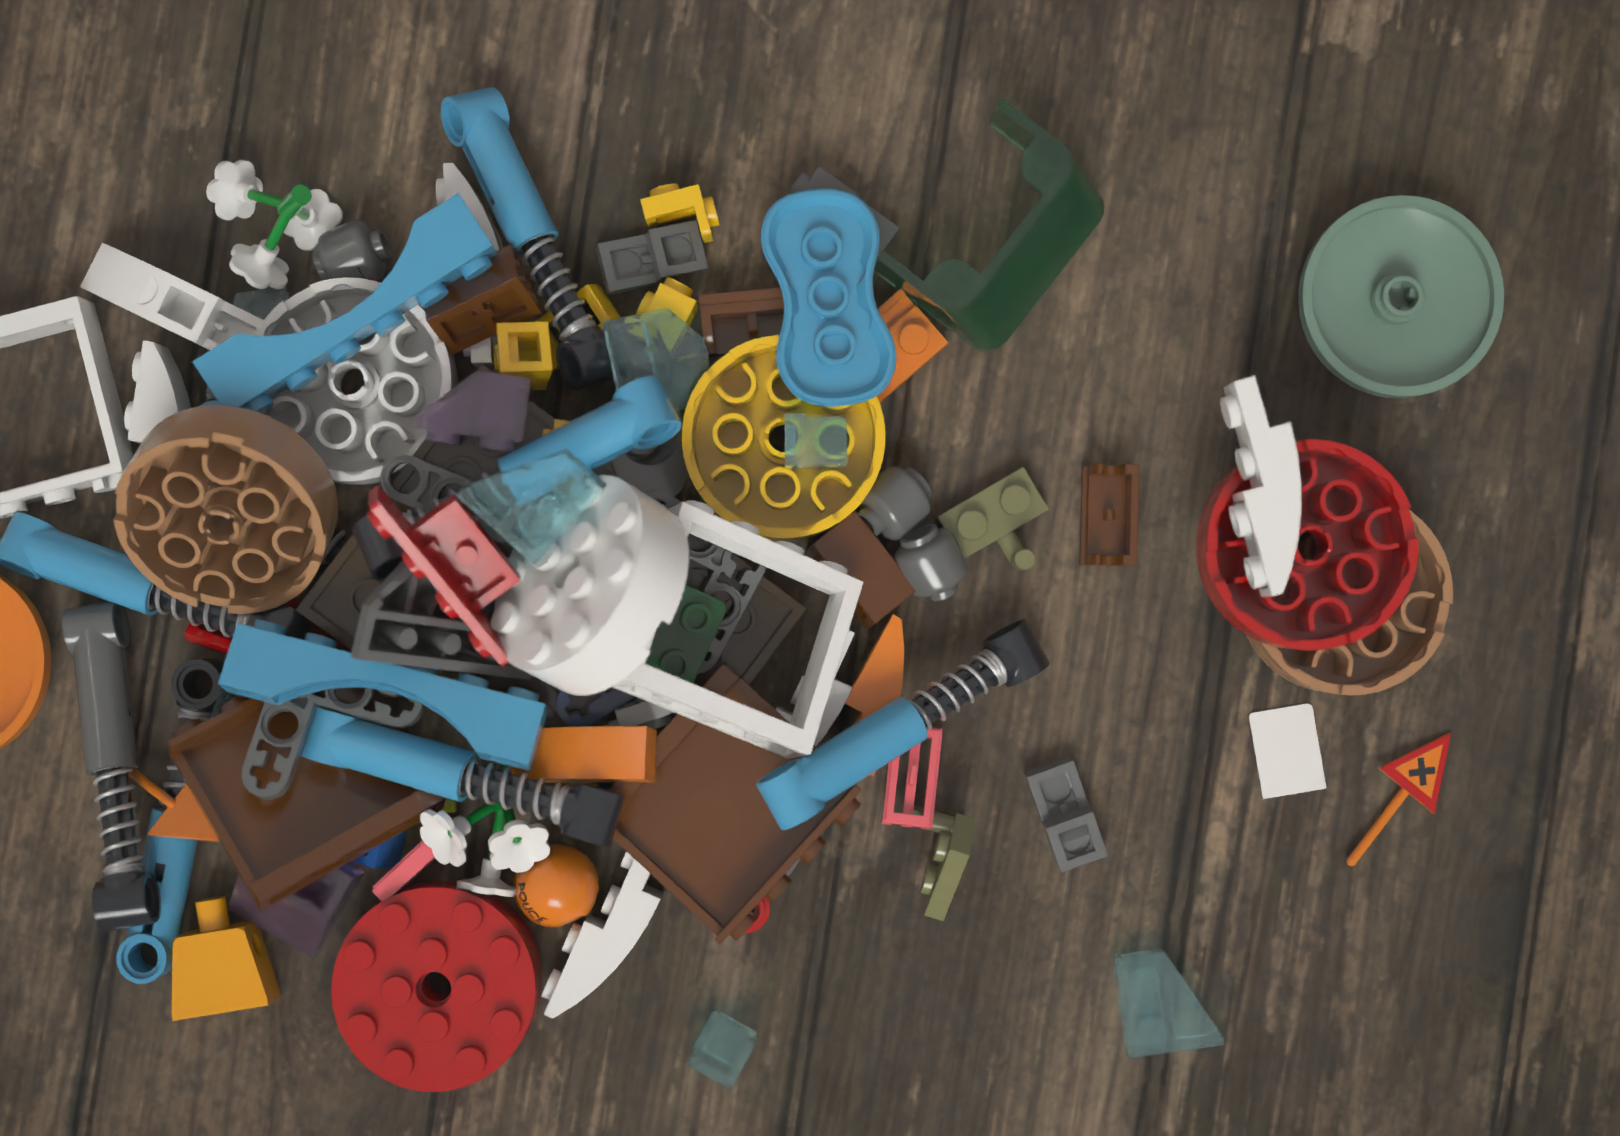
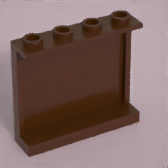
M348 648L342 650L352 653V651ZM365 688L336 689L338 700L344 704L357 703L365 693ZM325 690L321 691L317 697L325 698ZM376 691L375 699L367 711L375 712L376 702L382 703ZM241 695L225 703L220 708L222 713L205 722L197 718L183 724L173 732L174 738L167 741L171 759L260 912L420 823V815L425 810L431 809L438 813L443 810L446 801L444 797L414 789L410 786L353 769L320 763L302 756L293 782L284 795L273 800L261 799L253 795L244 786L241 774L264 701ZM288 711L275 715L270 722V731L273 737L282 740L291 738L298 730L299 721L297 716ZM264 742L261 750H267L272 755L266 769L257 768L254 776L261 781L260 789H266L269 782L278 783L281 774L274 770L277 754L287 759L291 751L280 750Z
M723 664L702 687L790 724L783 715L727 664ZM677 714L656 737L655 782H615L608 789L626 795L613 839L717 935L714 939L721 944L729 935L737 941L757 919L751 912L752 909L763 897L772 903L792 881L785 873L794 863L800 859L805 864H808L826 844V841L820 836L833 821L842 826L861 806V803L855 798L861 791V787L854 784L827 801L826 806L810 819L790 829L781 830L755 783L777 767L801 757L785 758Z

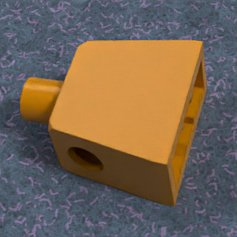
M226 896L196 901L195 906L199 929L186 931L175 937L173 941V1021L268 1006L281 996L280 988L257 922L251 920L230 924Z

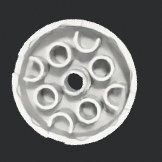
M346 277L333 278L311 284L309 288L295 294L287 301L279 303L265 318L256 335L294 334L322 326L351 311L369 297L381 283L362 278ZM419 305L403 314L405 321L395 330L383 336H379L377 332H374L360 341L361 350L351 358L339 364H335L333 360H330L316 369L315 372L318 377L307 386L295 392H291L287 388L272 397L271 400L274 405L263 413L288 425L304 438L322 458L334 482L352 485L381 482V471L386 462L395 456H413L458 396V373L455 358L448 352L444 342H441L426 321L425 311ZM360 369L364 376V386L354 394L345 395L341 390L342 378L348 371ZM407 463L396 467L392 479L397 477Z
M610 475L585 477L558 495L548 496L541 503L536 517L523 532L508 558L520 573L521 581L497 597L495 601L491 627L498 633L507 655L506 660L534 677L573 695L595 694L625 679L651 653L645 647L655 633L661 621L668 624L671 623L680 603L689 564L688 540L680 519L661 503L622 479Z

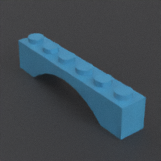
M457 193L414 220L407 244L392 271L369 297L348 313L322 326L294 334L257 336L237 333L194 360L193 364L220 405L241 407L263 414L274 405L271 400L272 397L287 388L291 392H295L307 386L318 377L315 370L330 360H333L335 364H339L351 358L361 350L362 347L359 342L374 332H377L379 336H383L395 330L404 323V313L418 304L422 308H427L437 303L449 293L446 287L462 276L468 281L481 275L492 266L490 258L498 253L460 194Z
M255 620L253 627L237 623L218 684L227 692L275 705H281L302 695L332 688H369L393 692L417 701L444 717L467 739L481 759L531 772L548 714L546 704L538 702L539 694L518 687H509L507 694L487 689L489 684L487 680L469 674L459 673L456 681L437 676L438 669L407 665L403 667L390 663L356 660L351 657L350 652L335 649L337 642L333 639L312 633H306L305 640L285 636V627L268 621Z

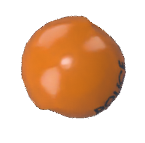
M549 844L550 853L545 859L534 862L528 871L515 874L513 886L516 887V895H514L519 909L532 922L545 927H560L590 913L599 891L598 873L589 857L577 848L563 844Z

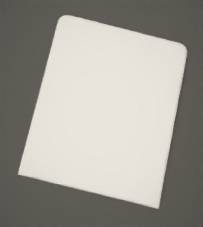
M1311 704L1254 712L1249 715L1263 799L1326 789L1315 718Z

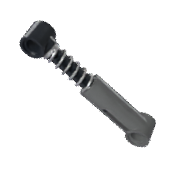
M110 601L67 608L63 612L62 629L67 648L73 655L85 772L86 775L97 776L93 781V785L98 787L99 795L94 801L100 805L101 813L96 819L102 823L103 827L98 836L104 840L105 848L100 854L106 858L107 864L102 871L104 873L103 878L95 882L92 891L94 917L97 925L103 932L156 923L161 915L160 891L154 875L142 869L144 865L140 860L144 856L137 852V842H140L141 838L136 837L135 825L140 821L134 819L133 807L137 803L132 802L131 790L136 786L130 784L129 772L139 768L125 651V648L130 643L128 616L124 606Z

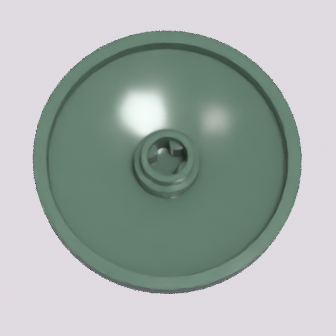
M1408 195L1387 196L1368 201L1351 209L1334 221L1317 239L1306 258L1300 276L1298 288L1299 315L1305 336L1313 352L1322 364L1341 381L1355 389L1375 396L1386 398L1417 397L1435 392L1457 382L1477 366L1494 342L1502 320L1504 309L1503 277L1500 265L1489 242L1482 232L1464 215L1443 203L1424 197Z

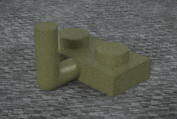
M1022 467L938 516L937 519L942 528L951 531L955 535L964 558L997 540L1011 566L1015 570L1022 571L1030 569L1034 565L1035 556L1030 550L1024 549L1014 530L1049 509L1025 468Z
M914 805L913 815L922 816L923 807ZM934 811L933 827L930 831L939 833L933 853V860L938 862L936 866L927 864L922 879L920 893L928 895L924 916L944 921L970 856L976 818L958 813L954 817Z

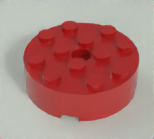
M1318 439L1295 441L1301 478L1299 535L1307 531L1314 537L1316 542L1314 557L1311 560L1303 559L1296 547L1293 566L1282 594L1261 597L1259 588L1253 589L1250 586L1244 568V558L1250 556L1244 536L1237 537L1230 520L1229 507L1235 505L1233 494L1251 490L1252 486L1250 479H1242L1236 465L1218 482L1204 505L1196 536L1197 565L1202 583L1212 603L1221 615L1243 634L1256 641L1278 648L1308 651L1331 649L1363 639L1382 626L1395 613L1408 593L1415 575L1419 551L1418 538H1415L1414 525L1409 510L1411 505L1399 483L1380 463L1358 449L1345 444Z
M457 880L455 882L425 881L403 888L393 896L377 904L361 917L350 930L338 952L334 965L331 989L332 1006L337 1025L346 1044L361 1063L374 1074L392 1084L410 1090L422 1092L451 1091L469 1086L489 1076L502 1066L517 1049L532 1026L541 1002V956L536 940L524 919L500 896L481 894L457 888ZM431 972H439L447 977L451 984L450 993L441 994L431 990L432 987L429 982Z

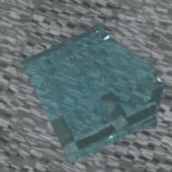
M668 308L603 321L602 325L616 390L618 391L624 385L638 378L656 376L660 379L675 411L686 409L694 387L705 371L707 372L709 369L708 350L703 337Z

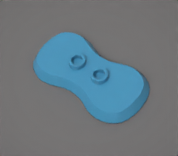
M819 188L802 190L786 195L770 207L763 220L761 230L763 252L780 284L784 301V319L776 353L779 373L784 384L792 394L800 400L813 405L837 407L870 400L882 393L889 385L896 365L895 344L889 329L876 307L873 294L872 277L880 243L877 221L863 200L855 194L843 190Z

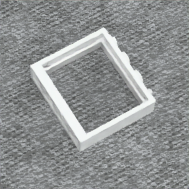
M79 296L0 316V348L72 329L76 330L110 463L0 492V518L12 517L15 512L26 513L28 512L26 504L44 500L46 506L73 501L76 499L75 491L93 487L94 493L115 490L122 474L134 456L131 442L127 440L128 431L124 426V416L95 304Z
M689 500L669 508L668 510L675 514L682 522L686 536H688V533L693 534L830 595L790 724L646 665V659L625 679L612 687L785 758L791 759L811 755L863 582L847 575L848 570L840 564L831 561L818 562L804 556V550L798 545L786 541L773 542L759 536V529L751 524L741 521L728 522L714 515V509L704 503ZM655 633L653 634V636L651 637V639L648 641V643H647L646 646H645V647L648 648L649 650H650V647H651V644H652V641H653V638H654Z

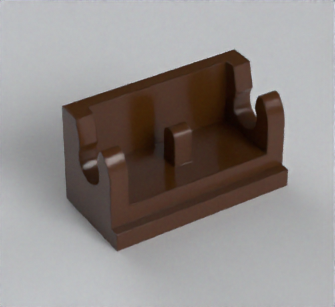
M511 244L498 250V254L490 258L492 266L484 273L468 281L462 276L446 287L449 293L443 299L432 306L424 308L426 321L441 342H444L451 355L496 335L497 323L523 322L541 313L530 274H523L518 254Z
M781 288L699 295L706 356L725 355L729 353V350L750 340L780 335L784 319V301Z
M1091 464L1089 466H1082L1079 565L1137 566L1140 464H1122L1120 466Z
M856 511L805 551L807 556L815 561H831L844 566L848 570L847 575L863 582L854 615L865 629L876 624L916 592L905 578L898 564Z

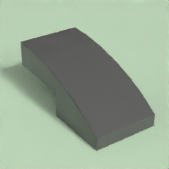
M697 220L649 229L644 235L598 243L595 247L607 296L664 283L667 277L675 280L708 269Z
M1067 755L1023 771L1060 872L1063 873L1107 857L1108 854L1097 821L1088 804L1072 757Z

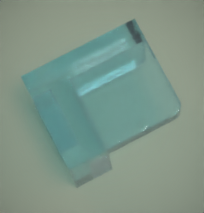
M805 413L784 414L786 469L847 468V425L844 417H805Z
M713 1009L690 1051L687 1065L732 1089L756 1044L757 1032Z

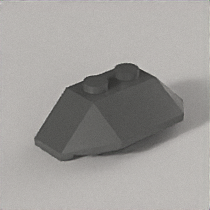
M404 560L362 605L351 657L356 660L531 679V674L513 666L510 662L502 667L492 655L484 658L473 646L467 635V632L471 629L460 616L452 619L445 613L435 598V593L438 591L426 576L418 579L407 567ZM496 599L482 608V611L490 620L494 613Z

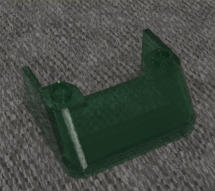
M1001 98L995 106L989 125L1024 151L1021 159L1022 176L1029 186L1042 195L981 274L961 260L950 259L936 265L926 279L922 281L884 250L877 257L874 270L898 290L902 289L909 299L971 347L983 352L995 351L1008 341L1099 224L1105 208L1100 192L1069 150L1004 98Z

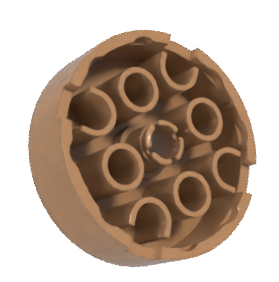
M227 405L189 408L177 412L158 423L141 442L122 474L115 494H117V514L114 518L115 530L125 553L137 569L162 591L182 602L195 607L198 606L200 601L216 606L226 605L229 614L266 611L285 604L299 595L316 575L334 533L338 518V498L335 484L327 466L315 449L288 425L253 410Z
M1410 511L1415 538H1418L1419 544L1415 575L1410 589L1398 609L1373 633L1354 643L1331 649L1312 651L1278 648L1247 636L1253 649L1266 665L1286 680L1298 686L1319 692L1339 695H1366L1391 688L1411 677L1426 664L1440 645L1445 635L1443 630L1447 621L1449 606L1453 604V583L1450 566L1438 539L1430 528ZM1307 531L1299 535L1297 549L1303 559L1311 560L1316 553L1315 539Z

